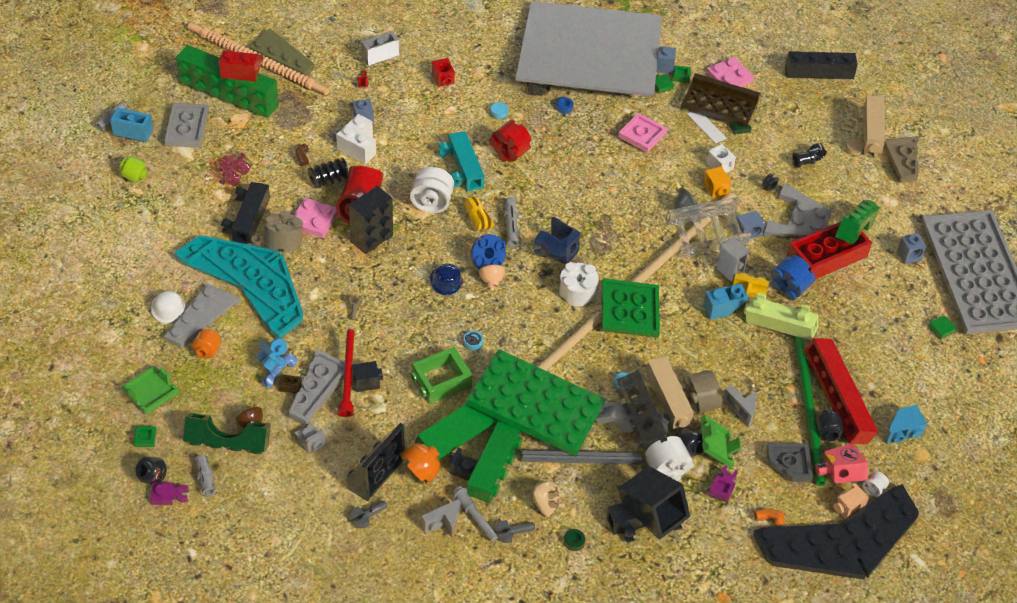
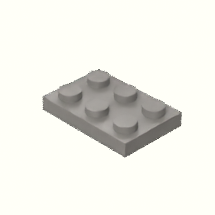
M173 103L164 140L165 145L201 147L209 105Z

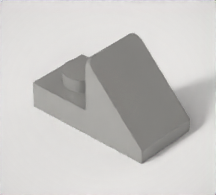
M730 385L725 388L723 401L749 427L752 425L757 392L744 398L740 391Z
M457 499L422 515L421 527L425 534L430 531H436L444 525L451 537H453L460 516V500Z

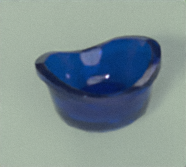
M445 263L439 265L431 272L430 283L438 294L452 295L461 288L463 278L457 266Z

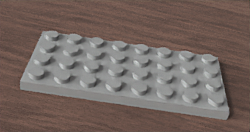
M993 210L923 216L921 222L965 334L1017 330V266Z

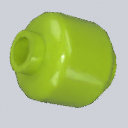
M134 156L125 157L119 167L121 176L133 183H137L140 179L144 180L148 173L146 163Z

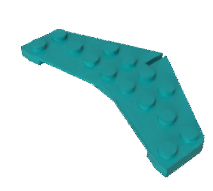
M198 236L174 253L175 258L179 262L240 287L274 337L283 338L303 322V311L283 253L280 255V251L208 236Z

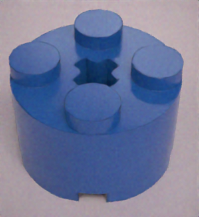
M788 255L771 271V285L774 289L783 291L787 298L793 301L815 282L814 272L810 273L808 270L809 264L797 255L789 257L790 255Z

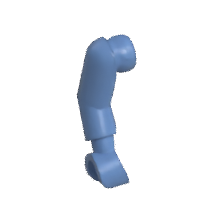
M291 353L282 357L287 362L285 366L288 364L290 367H294L298 362V359ZM278 364L272 372L269 371V374L262 379V383L268 389L272 387L274 378L279 375L284 367Z

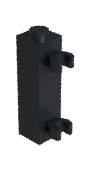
M251 182L248 190L243 187L236 188L235 194L237 196L235 199L242 202L234 222L230 219H223L221 226H224L222 232L226 234L231 233L233 242L251 243V238L257 231L270 199L269 185Z
M622 503L608 506L607 520L613 535L623 533L626 543L635 541V529L645 526ZM681 524L673 530L676 531L682 529Z

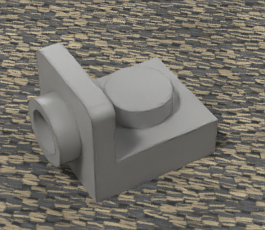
M312 423L295 432V438L308 454L314 450H319L326 444L325 433L323 430L318 431Z

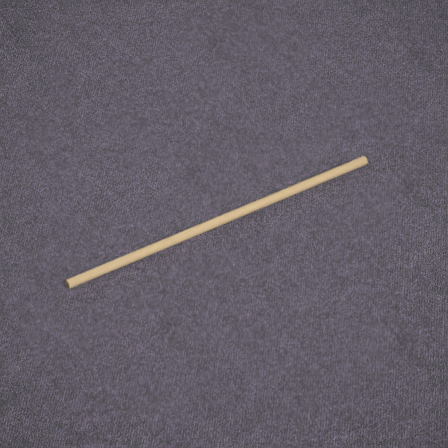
M730 192L726 194L631 282L644 283L735 199V196ZM601 309L537 367L545 371L552 367L601 322Z

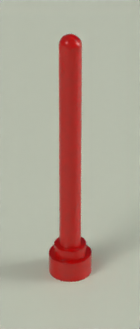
M348 329L346 335L343 398L338 405L337 413L341 417H351L354 415V405L350 401L355 333L353 329Z

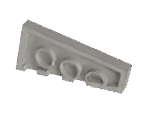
M206 284L164 336L165 341L182 349L196 338L205 327L209 328L220 315L223 317L228 313L229 308L241 303L240 297Z
M317 349L314 360L308 368L309 371L306 378L304 377L302 381V387L291 406L289 417L307 425L344 379L345 362Z

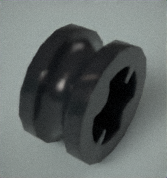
M769 173L763 180L762 187H767L768 191H772L777 186L779 178Z

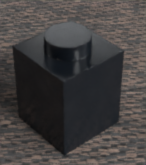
M376 361L352 365L356 392L380 389V380H383L382 369L377 368Z

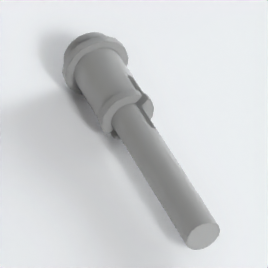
M462 486L457 487L452 493L453 499L460 500L464 511L470 513L491 542L496 541L498 536L476 509L477 504L468 495L467 489Z

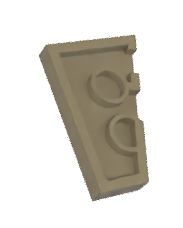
M918 136L885 140L884 148L900 183L917 181Z

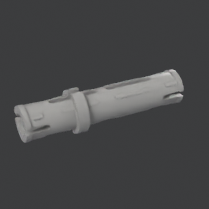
M508 197L504 200V218L506 220L507 245L509 247H517L519 245L518 211L516 210V200L513 197Z

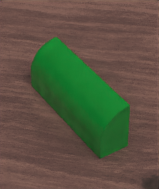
M465 404L418 434L414 443H422L428 447L432 445L439 452L440 455L437 457L440 460L500 420Z

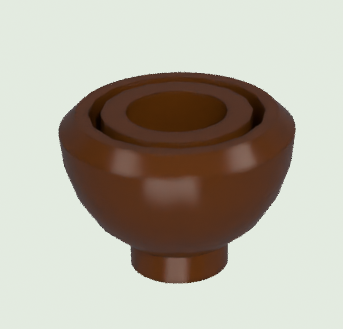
M261 407L247 409L239 413L235 420L245 429L250 421L262 422L263 410Z

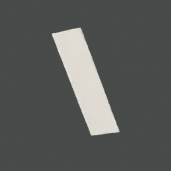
M695 111L687 113L715 143L727 139L704 114Z

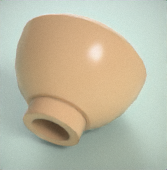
M487 265L479 269V275L488 288L498 287L505 274V268L501 265Z

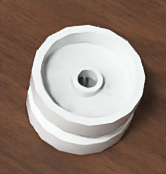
M437 167L420 169L415 175L410 192V200L413 205L428 213H439L446 210L450 204L454 188L452 176L445 170Z

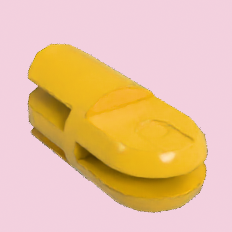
M474 196L468 197L465 200V209L476 230L493 228L494 223L480 200Z

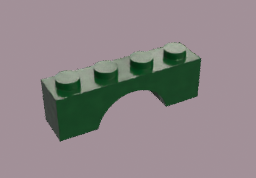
M189 413L185 417L183 441L189 442L190 445L194 446L207 444L209 447L216 449L229 447L231 451H242L243 449L250 450L252 454H262L269 447L271 424L250 421L242 432L227 434L220 431L214 425L211 415Z

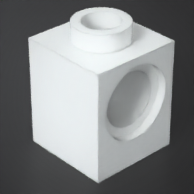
M721 144L708 151L706 164L712 169L722 166L727 173L734 169L736 156Z

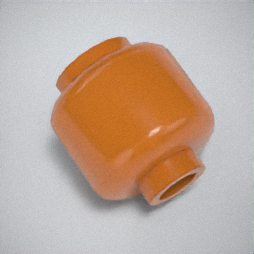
M201 330L192 343V348L199 357L212 358L221 346V338L214 330Z

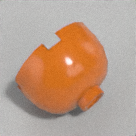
M422 443L412 444L400 454L403 460L405 458L408 459L409 463L407 466L422 482L425 480L426 485L439 473L440 461L437 456L440 454L432 445L428 447Z

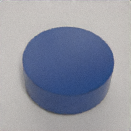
M561 97L556 101V109L560 113H570L573 110L574 103L568 97Z

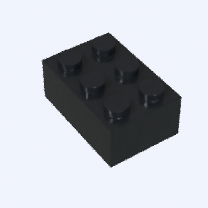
M379 186L374 187L349 204L351 243L364 254L375 250L381 243L393 236V198Z

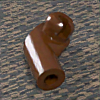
M305 143L296 146V156L301 166L309 163L305 154L309 151V148Z

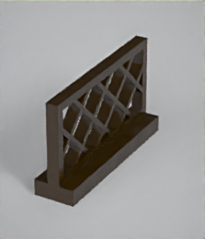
M695 73L681 107L747 127L755 109L758 107L761 93ZM706 97L707 101L701 102L699 98ZM695 100L696 104H690L687 102ZM722 102L723 106L717 107L715 103ZM711 105L713 109H706L704 106ZM738 107L740 111L734 112L732 108ZM728 110L729 114H723L721 111ZM744 115L746 120L739 119L737 116Z

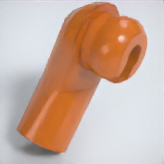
M772 508L754 511L756 521L774 519L775 525L785 524V514Z

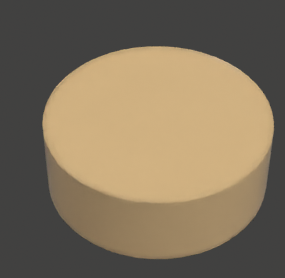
M852 138L847 141L846 151L849 154L860 155L863 152L864 143L861 140Z

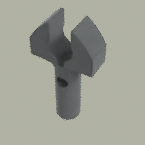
M381 501L367 510H361L359 506L355 507L351 511L350 522L360 517L362 519L354 522L355 528L363 529L370 526L369 518L386 509L387 503Z
M507 520L499 522L495 527V533L507 532L505 534H497V540L503 543L512 542L514 534L535 530L533 522L511 526Z

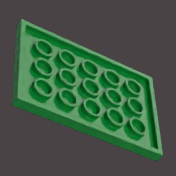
M498 349L468 397L466 405L576 457L606 399Z

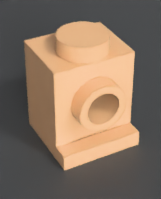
M854 483L848 492L845 490L839 494L838 500L833 506L838 514L847 519L866 506L869 497Z

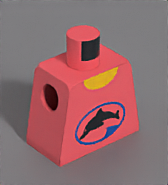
M853 443L825 451L824 462L815 464L817 475L828 474L834 483L868 480V462Z

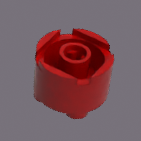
M514 120L507 121L493 132L489 139V144L494 148L502 162H514L531 148L530 142L532 140L528 130L522 124L517 125L514 123L516 122Z

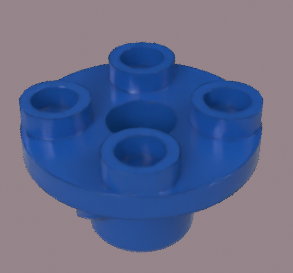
M484 234L478 237L471 249L472 262L478 269L487 265L502 266L506 256L505 242L492 234Z

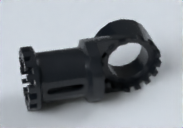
M816 143L807 149L806 152L793 153L792 158L794 159L792 161H794L795 168H800L801 165L805 164L812 165L818 159H823L827 151L822 143Z

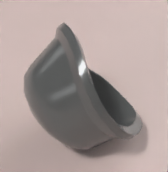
M680 187L678 189V195L674 204L681 214L693 217L701 209L705 208L697 204L693 196L685 188Z

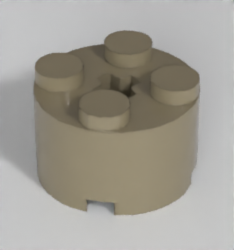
M281 211L280 214L266 216L264 228L265 246L273 251L284 249V252H291L300 248L303 220L291 215L289 211Z
M709 369L683 377L686 386L683 388L687 399L691 401L690 406L694 412L693 415L722 407V396L718 395L717 390L719 384L712 370L710 371Z

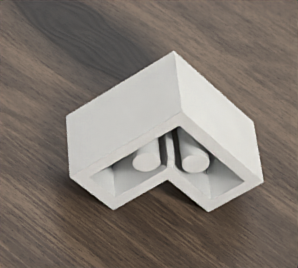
M357 114L336 134L337 149L367 164L376 155V139L373 138L372 121Z

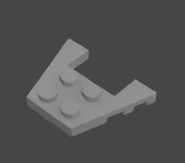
M784 183L779 199L796 204L787 226L769 220L763 236L779 235V238H786L787 236L797 237V239L803 238L826 228L832 211Z

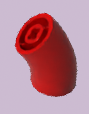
M351 166L349 168L345 187L336 204L337 213L344 222L350 224V203L376 186L381 188L383 172L366 166Z

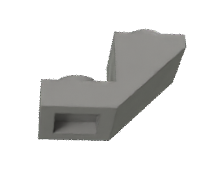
M613 402L603 405L596 421L598 424L616 422L623 433L635 432L640 430L643 418L646 415L622 403Z

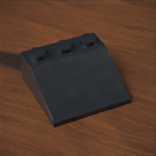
M399 423L386 434L381 441H377L372 451L368 455H364L360 464L347 475L348 490L367 502L404 461L400 456L405 450L404 425L402 423Z

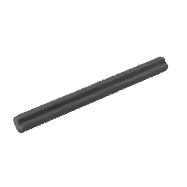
M522 450L521 460L522 462L642 464L643 454L641 452L579 451L575 457L565 451Z

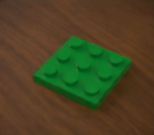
M603 278L601 282V331L658 338L660 335L659 285Z

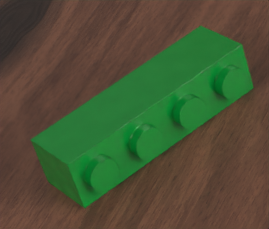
M497 422L467 483V493L470 497L490 504L493 496L496 497L498 495L499 483L501 480H505L508 472L507 467L512 465L515 459L514 452L516 449H520L522 445L521 430L506 423Z

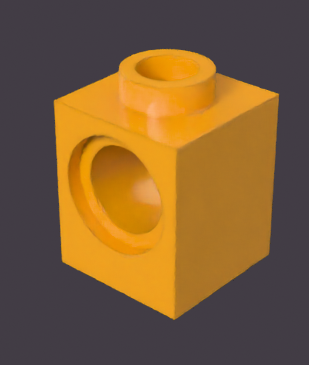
M721 166L706 170L703 183L712 198L729 193L731 180Z

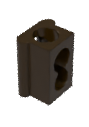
M282 374L279 382V392L297 394L302 385L301 377Z

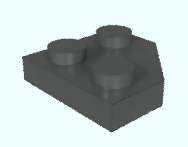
M808 443L767 444L768 464L791 482H812L813 474Z

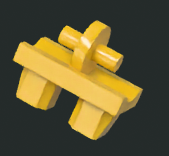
M736 273L733 285L742 284L748 297H757L758 292L766 295L769 281L761 277H750L745 273Z

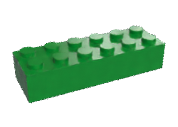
M186 45L176 56L179 83L265 118H269L279 106L277 80L260 73H258L256 82L221 78L220 57Z

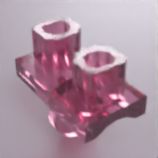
M241 153L234 161L231 156L219 159V170L223 172V178L219 182L222 185L228 182L235 187L241 179V176L235 172L239 171L244 176L249 172L251 165L245 161V154Z

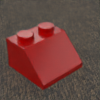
M223 50L219 61L221 78L256 82L263 55Z

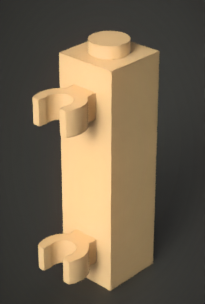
M866 95L863 106L865 156H867L868 152L874 153V157L878 153L882 154L885 144L884 97Z
M667 356L648 361L646 374L651 382L650 386L653 392L656 393L665 414L670 418L668 424L671 430L688 426L692 423L694 412Z

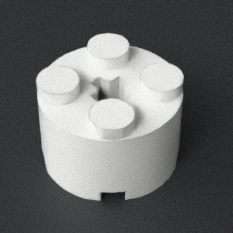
M567 263L560 275V297H563L567 304L576 307L585 306L588 302L595 300L598 288V274L595 266L584 263Z
M677 436L666 437L667 441L662 443L660 440L656 441L645 453L648 465L679 481L683 474L694 467L692 458L684 443Z

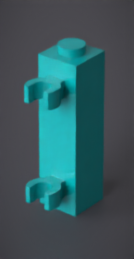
M466 131L448 134V143H439L440 150L438 152L440 157H445L451 153L458 169V172L451 174L454 180V187L464 184L467 192L483 189L485 176Z

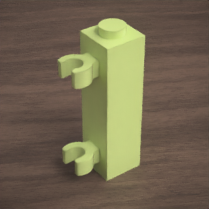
M759 292L757 297H752L750 303H747L744 308L747 323L812 341L819 327L818 314L811 313L809 306L802 305L800 310L766 300V295Z

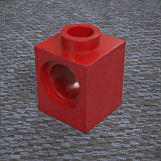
M444 58L432 61V75L437 86L442 87L455 84V71L449 59Z

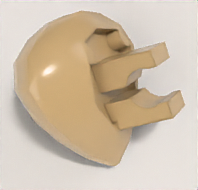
M543 481L533 487V501L539 511L546 517H550L556 508L565 507V504L559 503L564 493H561L560 487L556 483Z

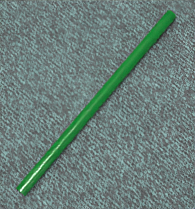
M794 336L815 482L817 486H824L826 484L825 475L818 476L815 470V464L822 463L823 459L819 434L815 424L816 413L807 355L804 351L805 341L804 338Z

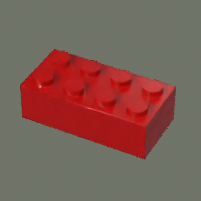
M838 222L791 242L787 256L797 255L805 260L810 266L808 270L810 273L814 272L816 280L868 257L872 241L863 231L858 240L853 244L835 237L841 223Z

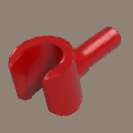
M365 70L362 76L358 77V88L361 86L368 87L367 71Z

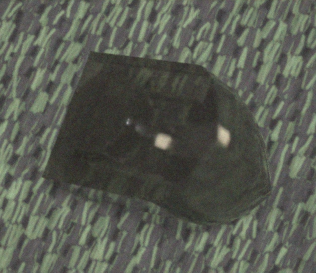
M526 82L528 93L531 95H547L552 88V85L548 84L542 85Z

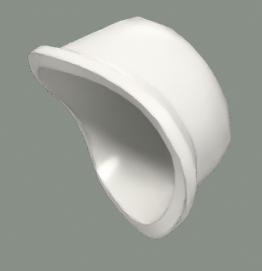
M173 291L160 293L151 304L153 317L158 322L164 324L177 321L186 310L181 297Z

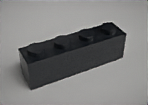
M788 51L785 70L787 78L854 79L858 63L856 53Z

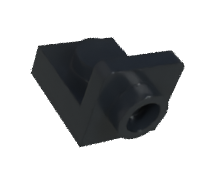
M458 447L455 454L452 453L448 461L450 474L469 481L478 460L462 455V449Z

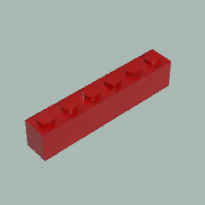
M813 338L804 351L833 411L837 412L841 417L844 434L848 443L869 444L877 435L878 430L833 339Z

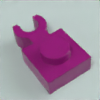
M724 466L721 476L716 475L708 495L728 503L736 485V482L733 481L736 480L738 470H735L733 474H727V466Z
M153 483L150 498L151 505H173V500L181 503L188 502L187 495H181V493L189 492L188 486L180 485L174 488V483Z

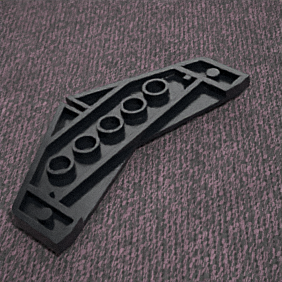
M901 484L891 488L839 524L763 527L754 530L753 536L767 562L772 566L864 580L865 576L867 578L870 577L916 522L919 511L905 487Z

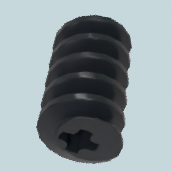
M341 157L340 160L335 159L334 163L328 161L327 164L315 165L314 169L309 167L308 175L311 183L321 188V182L328 186L327 180L334 184V178L341 182V176L347 180L348 168L345 159Z

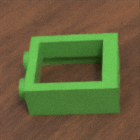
M455 347L412 363V372H410L412 381L418 384L421 396L423 398L426 397L429 404L472 387L473 375ZM449 364L457 377L431 386L424 373Z

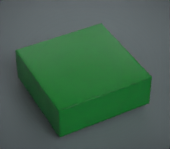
M674 65L673 81L690 83L691 67Z
M667 74L656 77L655 89L658 93L674 89V83Z
M945 315L933 320L928 326L940 339L949 336L957 329Z
M136 426L134 447H155L157 427Z

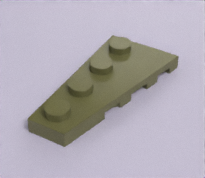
M270 28L249 46V50L256 51L257 54L260 53L304 76H308L315 69L312 61Z

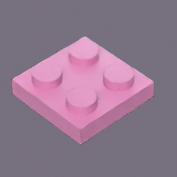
M735 57L707 68L706 73L711 78L740 87L754 82V76Z
M637 113L619 131L618 137L648 153L667 133V128Z
M304 198L294 216L303 220L302 232L321 238L325 237L338 215L336 207L308 198Z

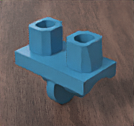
M274 339L271 341L270 347L264 341L259 343L262 350L256 355V358L262 362L261 364L272 372L278 364L282 367L285 366L287 362L280 356L287 350V343L283 339Z

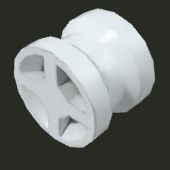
M873 471L869 479L863 483V488L870 496L879 497L883 489H886L889 485V480L883 473Z

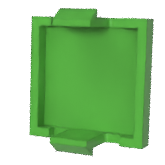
M155 365L122 386V390L146 415L179 393V389L170 382L171 375L164 368L160 367L158 369Z
M706 415L700 417V430L703 440L702 448L704 452L728 467L733 466L734 459L730 458V455L736 451L740 452V437L729 442L728 439L731 438V433L728 429Z

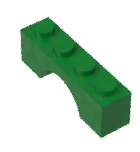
M863 200L843 217L835 237L853 244L858 240L863 229L868 231L873 226L880 207L871 200Z

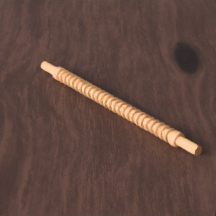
M193 23L188 25V29L200 34L202 38L208 39L213 43L215 42V44H219V46H223L227 50L257 54L256 51L253 52V50H249V48H245V46H241V44H237V42H233V40L224 36L222 37V35H218V33H214V31L208 28H201ZM263 55L261 64L263 67L271 71L274 70L275 73L278 72L279 75L282 74L283 77L286 76L287 79L290 78V80H294V82H298V84H302V86L310 90L314 89L325 95L329 93L328 88L316 83L314 79L308 78V76H304L299 72L297 73L295 70L293 71L291 68L289 69Z

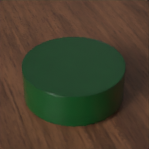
M578 529L567 531L564 536L565 547L571 551L581 550L585 545L584 533Z

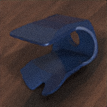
M552 217L551 234L544 231L538 233L534 244L541 248L535 249L534 252L540 257H549L567 264L579 252L580 232L556 217Z

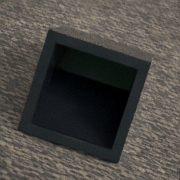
M647 466L618 487L622 504L658 539L663 538L691 517L683 484L651 466Z

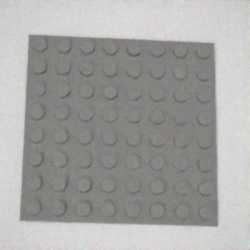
M531 1L515 81L654 97L662 16Z

